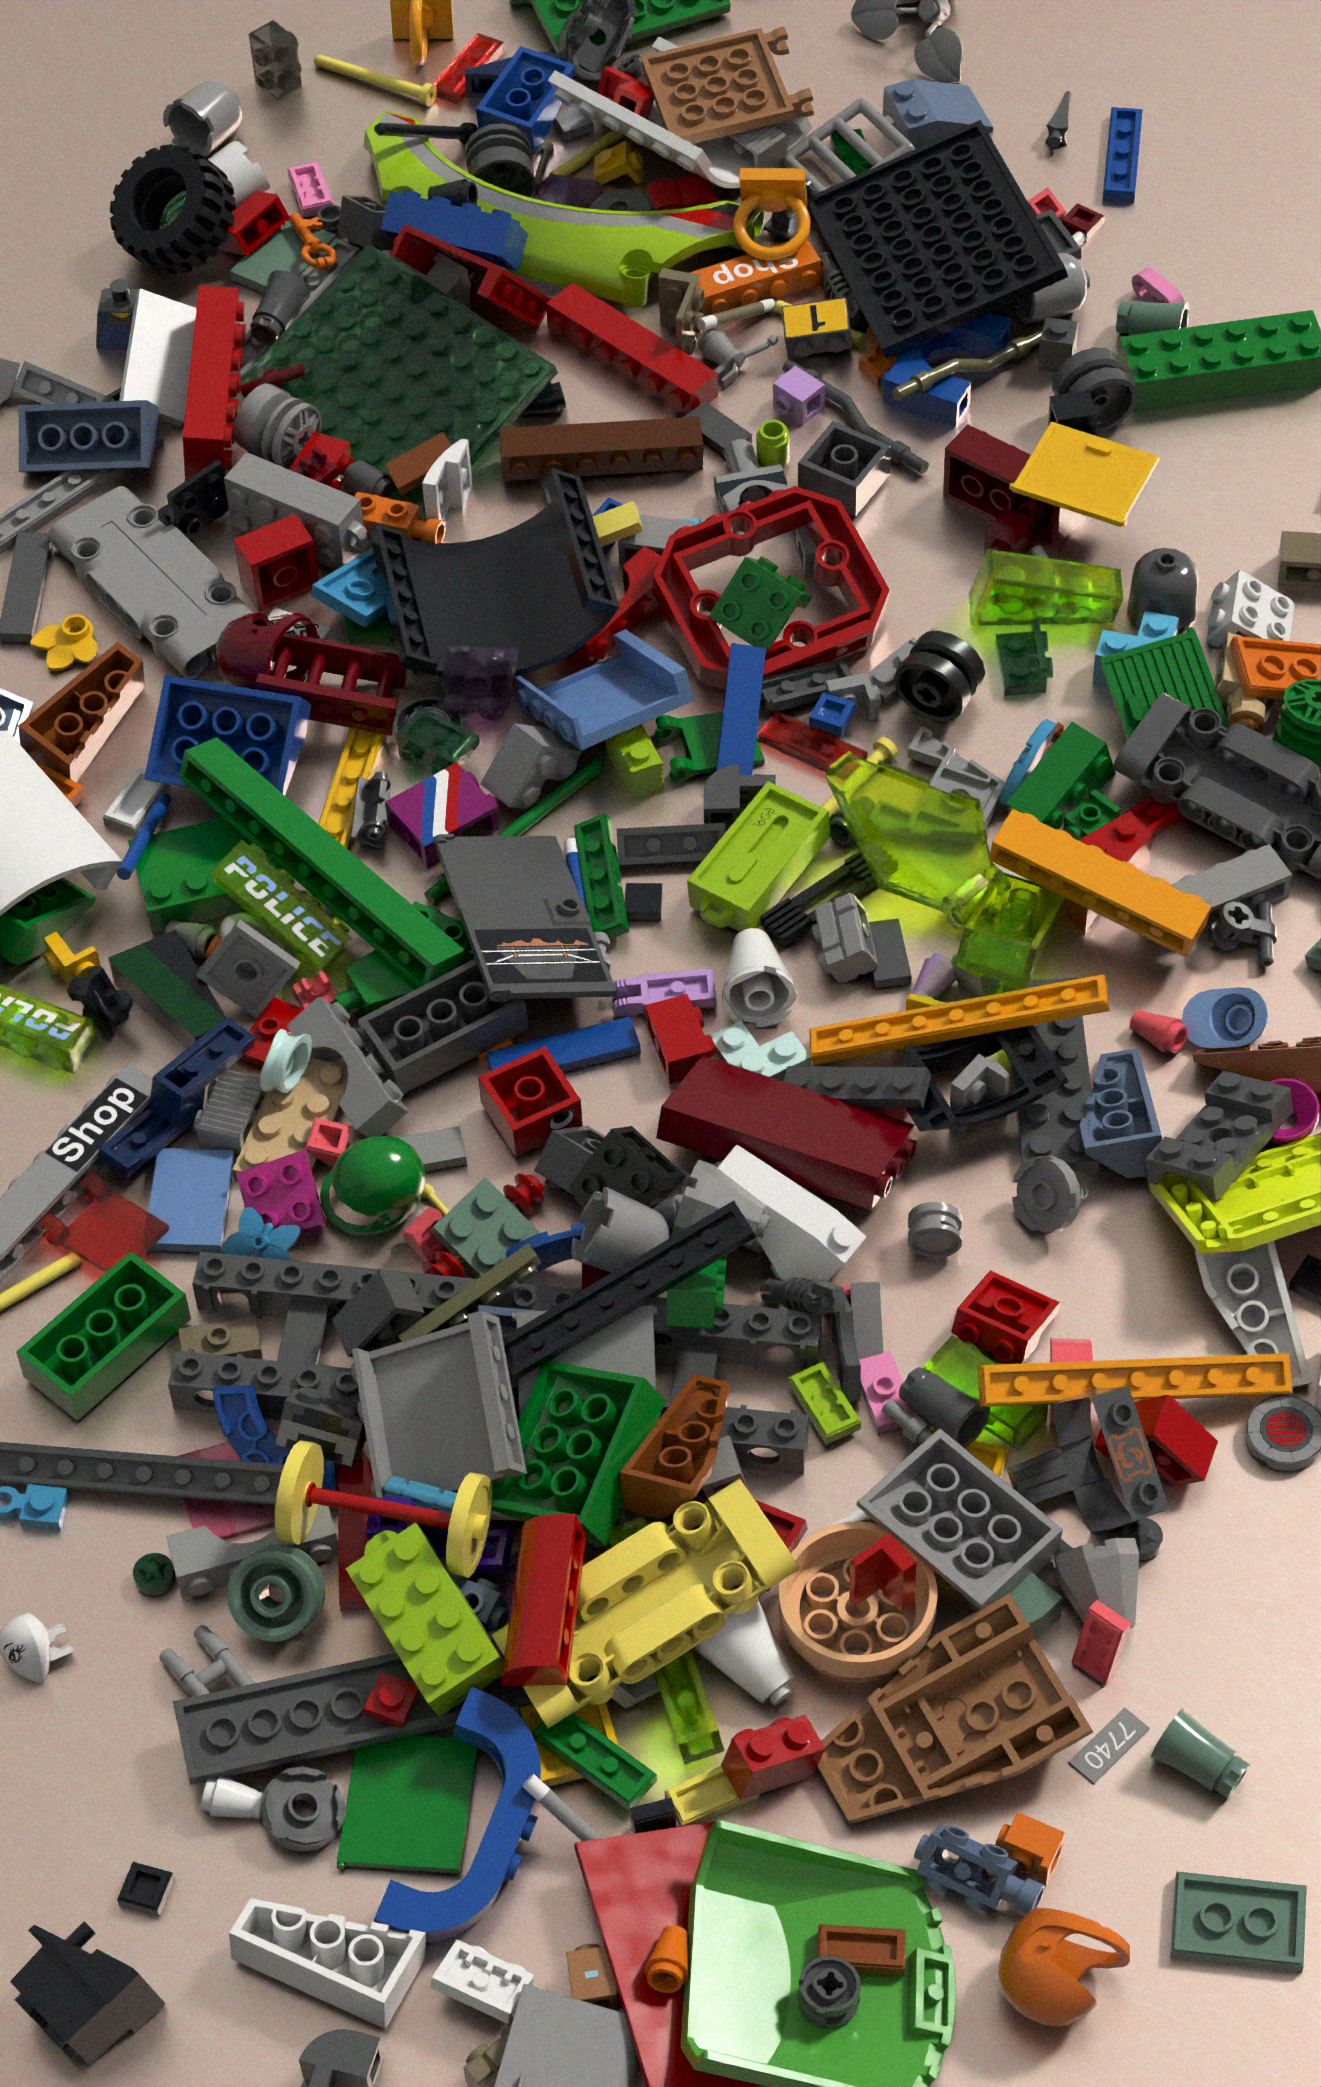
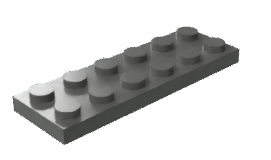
M1078 978L1004 981L1003 993ZM1083 1016L1036 1024L1034 1027L1069 1082L1034 1103L1016 1111L1021 1164L1034 1157L1055 1156L1065 1161L1073 1171L1099 1170L1100 1162L1085 1154L1079 1127L1081 1119L1085 1118L1088 1096L1091 1097L1092 1094ZM1011 1063L1013 1088L1016 1090L1025 1084Z

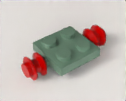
M518 1173L515 1176L516 1186L505 1185L503 1187V1195L485 1177L431 1228L430 1232L450 1253L437 1250L434 1253L435 1264L430 1262L422 1264L424 1274L464 1278L463 1265L478 1279L506 1259V1250L529 1237L537 1235L539 1231L522 1214L530 1215L533 1212L532 1202L536 1204L544 1202V1195L542 1193L544 1188L540 1181L533 1175L528 1174L526 1176Z

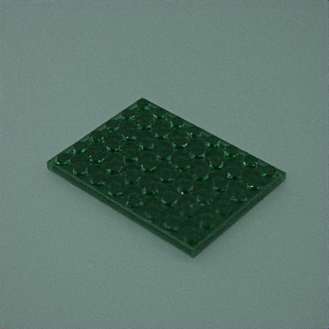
M368 243L241 377V385L261 378L263 373L276 369L280 371L302 363L306 375L283 383V387L280 389L288 392L291 397L299 398L305 403L317 407L322 418L320 434L350 442L351 457L354 458V464L359 460H363L389 475L390 480L393 481L384 464L444 432L451 446L460 439L468 440L470 464L472 466L499 437V428H508L558 372L555 365ZM422 484L404 495H401L396 485L392 488L393 494L403 501L420 505L421 513L426 516Z

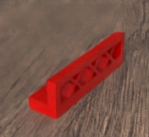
M363 1443V1459L356 1460L352 1467L337 1463L338 1492L374 1498L371 1491V1481L373 1480L371 1463L366 1457ZM338 1508L340 1611L370 1610L345 1569L365 1556V1545L367 1541L369 1542L365 1534L369 1514Z

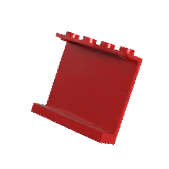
M404 224L401 232L394 239L391 255L422 274L427 275L436 264L432 260L438 252L444 254L467 269L484 276L477 294L539 330L546 315V303L551 300L549 297L504 268Z

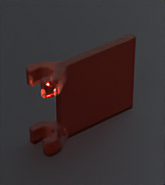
M89 1172L80 1181L81 1186L88 1189L84 1193V1198L92 1204L67 1227L57 1216L48 1213L38 1222L39 1226L46 1230L42 1234L44 1240L54 1246L61 1245L105 1273L130 1251L142 1258L169 1230L167 1223L113 1191L93 1172Z

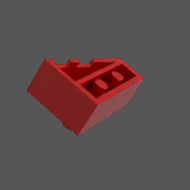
M1128 811L1078 841L1086 845L1097 846L1105 854L1121 862H1129L1141 871L1150 859L1152 833ZM1042 886L1040 887L1084 934L1088 932L1092 927V922L1099 914Z

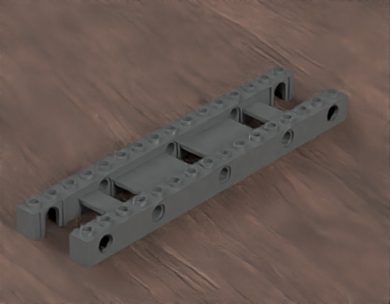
M200 1251L192 1282L199 1310H208V1314H214L215 1311L221 1312L222 1302L219 1292L234 1290L248 1298L251 1315H255L257 1319H262V1316L286 1318L277 1361L244 1358L243 1354L238 1353L236 1357L195 1353L194 1349L189 1348L188 1352L176 1351L168 1381L173 1408L176 1410L217 1414L214 1400L205 1399L196 1392L202 1390L213 1392L212 1387L255 1385L258 1406L264 1419L281 1420L285 1400L294 1388H312L320 1391L323 1397L337 1401L339 1399H350L359 1403L358 1385L353 1379L351 1368L317 1365L326 1322L333 1323L332 1319L344 1307L346 1302L352 1299L378 1270L408 1275L425 1312L421 1316L422 1318L477 1279ZM513 1283L503 1290L505 1293L504 1297L492 1306L548 1311L584 1289ZM655 1297L644 1304L657 1306V1314H653L655 1352L676 1354L677 1358L670 1401L665 1402L659 1419L693 1374L714 1379L717 1362L750 1365V1369H756V1366L763 1365V1348L769 1345H781L792 1350L794 1354V1370L801 1372L819 1363L822 1341V1314L815 1315L805 1311L723 1303V1315L715 1314L714 1329L666 1326L667 1298ZM512 1390L517 1421L519 1422L518 1390ZM741 1405L740 1408L726 1407L720 1438L730 1436L741 1468L804 1474L808 1447V1415L797 1414V1410H791V1413L747 1409V1405ZM754 1448H767L775 1451L778 1455L775 1457H760L753 1454L750 1450Z

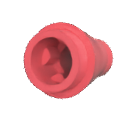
M1139 1009L1130 1020V1030L1141 1035L1163 1053H1177L1186 1042L1188 1027L1183 1025L1179 1018L1147 1013Z

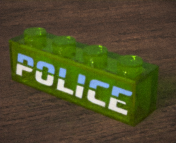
M241 840L212 870L211 880L317 975L318 972H325L350 946L352 937L348 935L350 932L349 928L339 918L334 916L330 919L322 912V904L312 894L306 892L303 895L293 886L296 882L288 872L282 868L274 869L266 861L268 856L260 847L254 843L249 846Z
M0 984V1046L13 1050L21 1057H31L44 1062L54 1070L62 1069L75 1074L97 1043L92 1019Z

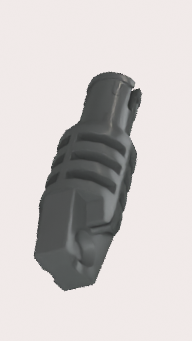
M823 252L818 255L823 265L821 264L823 288L830 299L847 298L850 323L856 326L864 316L832 253Z
M792 1277L786 1281L767 1279L760 1288V1291L771 1292V1295H761L765 1303L783 1304L787 1310L805 1311L815 1315L845 1310L844 1287L825 1280Z

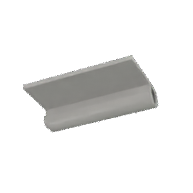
M523 1983L494 2087H633L639 2061L623 2009L615 2011Z

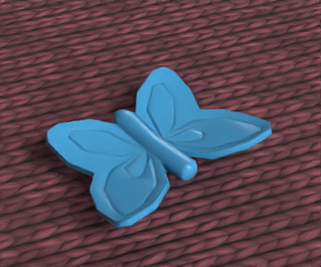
M247 1207L243 1210L239 1220V1232L231 1234L226 1239L220 1253L251 1256L253 1254V1257L291 1260L287 1250L295 1244L301 1234L300 1227L296 1225H282L273 1230L272 1223H267L264 1226L263 1219L252 1207Z

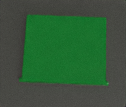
M1193 627L1188 628L1185 633L1099 659L1127 740L1162 692L1191 706L1193 711L1198 708L1213 709L1221 717V725L1227 729L1229 728L1225 711L1197 633Z
M413 1735L355 1748L337 1856V1869L344 1870L345 1866L460 1874L478 1748L452 1737Z

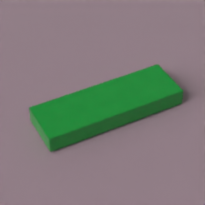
M574 1713L550 1728H547L542 1720L532 1731L534 1740L629 1811L630 1808L635 1807L657 1782L656 1773Z

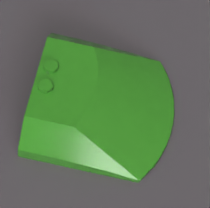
M722 1820L716 1821L708 1831L690 1888L687 1931L688 1979L684 1983L680 2048L693 2069L769 2087H930L931 2083L938 2076L944 2052L949 2047L956 2008V1980L951 1946L945 1945L939 1926L943 1919L939 1908H932L923 1890L926 1884L921 1874L917 1873L915 1869ZM819 1924L906 1930L904 1976L859 1974L861 1985L859 2006L856 2015L847 2024L838 2028H823L813 2025L803 2016L798 2003L799 1979L805 1966L817 1958Z

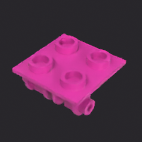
M306 1150L236 1173L244 1207L254 1208L262 1217L264 1226L267 1223H272L274 1230L282 1225H296L300 1227L301 1232L305 1230L307 1232H314L322 1228L321 1225L326 1223Z

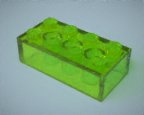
M997 870L964 927L954 965L963 968L971 975H986L998 979L1003 985L1008 987L1027 988L1057 931L1066 898L1032 881Z

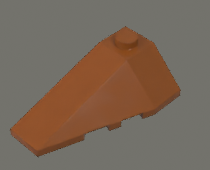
M1321 1036L1302 1038L1303 1041L1297 1042L1296 1046L1289 1047L1287 1042L1278 1040L1258 1045V1050H1251L1250 1045L1234 1048L1198 1049L1193 1054L1194 1063L1268 1082L1277 1079H1294L1307 1084L1315 1093H1321Z
M697 1374L692 1375L621 1469L620 1479L624 1510L663 1519L697 1495L713 1473L730 1393L729 1382Z

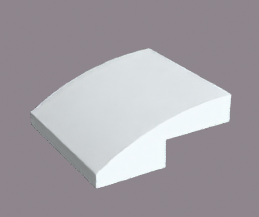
M460 439L450 446L434 462L422 482L426 521L429 518L445 522L450 509L464 510L473 488L469 442L467 439Z

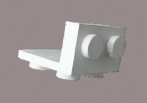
M1240 569L1224 583L1220 582L1214 588L1211 595V600L1213 601L1211 614L1207 620L1209 628L1206 642L1218 648L1224 643L1228 632L1235 634L1237 631L1251 638L1289 641L1294 612V603L1291 599Z

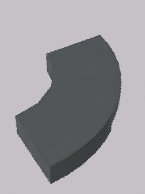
M844 1295L845 1310L830 1313L832 1342L837 1345L838 1365L836 1369L840 1388L847 1400L852 1402L860 1401L861 1364L855 1344L853 1311L846 1295Z

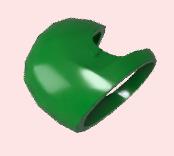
M372 1136L356 1141L338 1156L332 1170L327 1174L322 1183L320 1192L322 1210L329 1222L340 1231L353 1236H378L392 1231L406 1221L417 1208L426 1185V1169L414 1147L398 1137ZM331 1185L339 1199L349 1208L369 1217L378 1216L377 1220L369 1225L359 1226L347 1223L338 1217L330 1205L329 1189Z

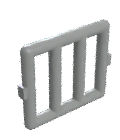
M859 98L787 150L786 159L783 158L781 163L786 168L805 169L797 159L811 149L843 181H846L857 175L821 142L835 131L873 166L872 168L915 150V147L896 129V123L889 115L883 117L864 98ZM862 113L898 149L883 159L847 122ZM805 169V178L810 180L814 184V195L823 190H826V188L810 172H808Z

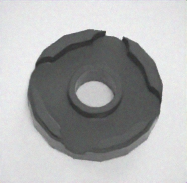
M301 1766L288 1768L270 1781L263 1792L259 1811L263 1827L274 1841L286 1849L306 1852L318 1850L334 1839L344 1823L346 1805L342 1791L337 1784L334 1786L332 1781L327 1779L328 1775L318 1769ZM297 1800L306 1801L313 1807L314 1814L310 1817H301L294 1812L292 1803Z

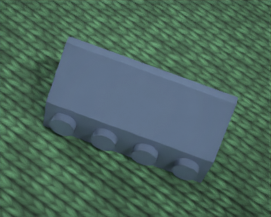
M148 400L18 405L19 472L150 468L159 441V406Z

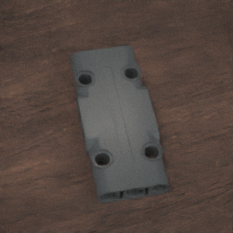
M1162 692L1119 751L1113 764V770L1150 789L1152 798L1162 804L1175 802L1183 816L1238 846L1251 850L1270 844L1289 871L1303 870L1321 880V777H1319L1320 770L1318 766L1308 758L1245 725L1234 723L1227 729L1221 725V717L1213 709L1198 708L1193 711L1191 706Z

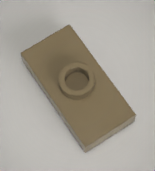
M256 1316L178 1329L181 1351L188 1352L189 1348L194 1349L195 1353L234 1357L238 1353L243 1354L244 1358L262 1356Z

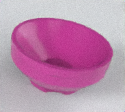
M1294 1079L1270 1081L1271 1083L1290 1088L1293 1113L1291 1115L1297 1119V1123L1290 1129L1279 1128L1269 1141L1277 1144H1287L1306 1138L1313 1132L1319 1120L1320 1105L1315 1092L1307 1084Z

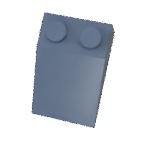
M910 79L884 87L882 115L884 117L889 115L895 121L896 129L914 145L915 149L979 120L982 121L988 133L993 132V125L968 85Z

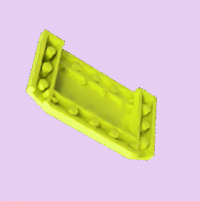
M1321 1133L1258 1153L1217 1202L1209 1200L1194 1179L1169 1172L1156 1185L1149 1183L1147 1176L1149 1190L1199 1254L1244 1251L1321 1225Z

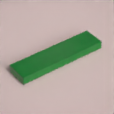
M607 813L574 825L586 908L591 920V927L593 932H604L609 936V939L629 932L612 821Z

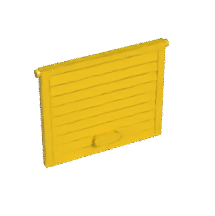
M1051 422L1015 483H1010L1009 489L1012 492L1118 527H1125L1127 523L1125 519L1159 462V456Z

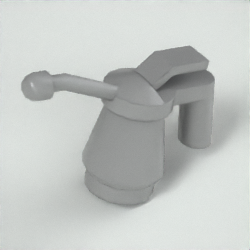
M712 328L702 335L698 348L702 351L705 358L720 365L714 371L718 374V383L721 381L722 385L726 388L737 378L738 370L742 367L747 357L764 351L771 345L774 346L778 342V337L771 335L767 338L768 341L765 344L743 353L740 349L734 347L724 332H719L717 329Z

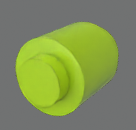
M768 420L760 426L756 433V458L761 467L780 464L784 468L790 461V433L781 421Z

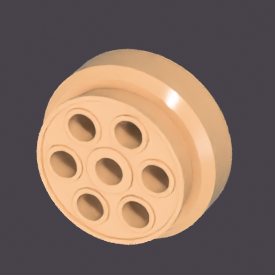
M844 1522L830 1525L811 1534L791 1553L799 1570L779 1582V1616L788 1641L797 1653L815 1669L829 1677L842 1681L869 1682L895 1673L910 1658L913 1659L923 1649L932 1634L936 1621L938 1592L934 1571L896 1538L895 1540L917 1562L915 1603L901 1612L892 1601L886 1599L887 1596L881 1589L857 1606L850 1602V1561L889 1533L879 1524L871 1522ZM819 1592H825L831 1596L818 1598L814 1595ZM853 1612H861L864 1613L866 1616L862 1618H853L849 1614ZM825 1629L829 1633L826 1635H816L812 1631ZM888 1632H897L902 1636L898 1638H888L884 1634ZM860 1649L865 1653L862 1655H852L848 1651Z

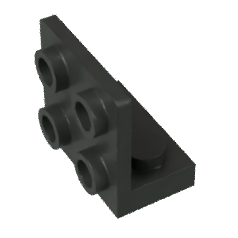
M633 1126L610 1129L569 1188L585 1204H587L594 1192L603 1193V1188L607 1187L649 1207L661 1190L677 1188L686 1175Z

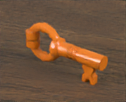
M299 213L291 214L289 221L304 243V247L300 251L301 260L309 266L316 268L317 271L332 269L337 261L336 251L330 246L321 243L310 231L311 229L319 230L323 228V223L320 222L319 217L309 220L303 219ZM319 251L327 253V257L315 259L310 257V255H315Z

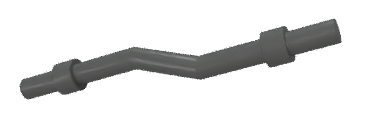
M790 359L784 363L782 367L784 372H788L794 366H797L824 383L825 397L842 407L856 431L891 445V459L898 464L904 463L921 474L927 471L929 463L912 453L908 445L899 440L893 441L870 427L849 395L824 381L822 375L809 368L806 370Z

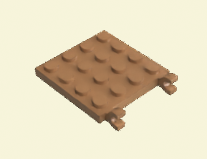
M785 27L774 29L772 32L763 34L761 28L641 56L642 68L653 93V98L665 130L691 144L794 120L795 112L801 117L813 116L814 110L811 105L813 96L810 88L788 95L771 52L775 55L789 54V48L785 41L788 40Z

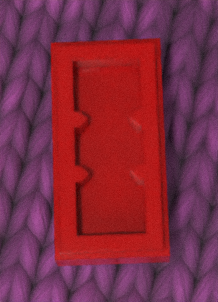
M274 997L249 1030L250 1033L256 1036L254 1047L239 1059L263 1068L275 1034L279 1029H284L289 1036H293L287 1025L304 1008Z

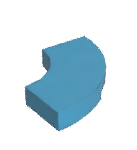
M1048 719L1043 720L1026 743L1028 747H1025L1003 786L998 798L1000 803L1006 805L1009 798L1047 753L1057 727L1056 723Z

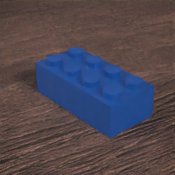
M402 189L401 194L390 191L380 229L391 239L394 240L398 233L401 232L404 224H407L502 268L519 270L528 233L520 226L519 221L511 218L512 214L498 209H493L492 214L482 212L481 207L471 203H462V207L450 205V200L439 196H432L431 200L420 198L421 194L407 189Z

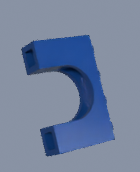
M992 312L987 313L897 354L895 364L891 370L887 369L881 380V388L884 389V404L957 427L970 406L971 382L949 375L934 383L931 389L921 394L914 393L900 401L894 399L892 390L910 381L911 376L921 371L928 372L933 368L926 361L937 354L962 352L984 359L1006 348L1010 342L1011 318Z

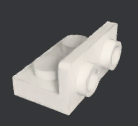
M457 1939L432 1976L431 1988L509 2024L515 2015L523 1983L533 1986L534 1975L518 1964H509L488 1954L479 1946L468 1945Z

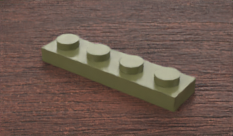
M527 1243L398 1335L399 1339L403 1342L467 1323V1315L478 1309L479 1305H494L504 1297L505 1293L503 1290L514 1282L522 1284L532 1278L538 1271L536 1267L541 1264L540 1259L529 1243Z

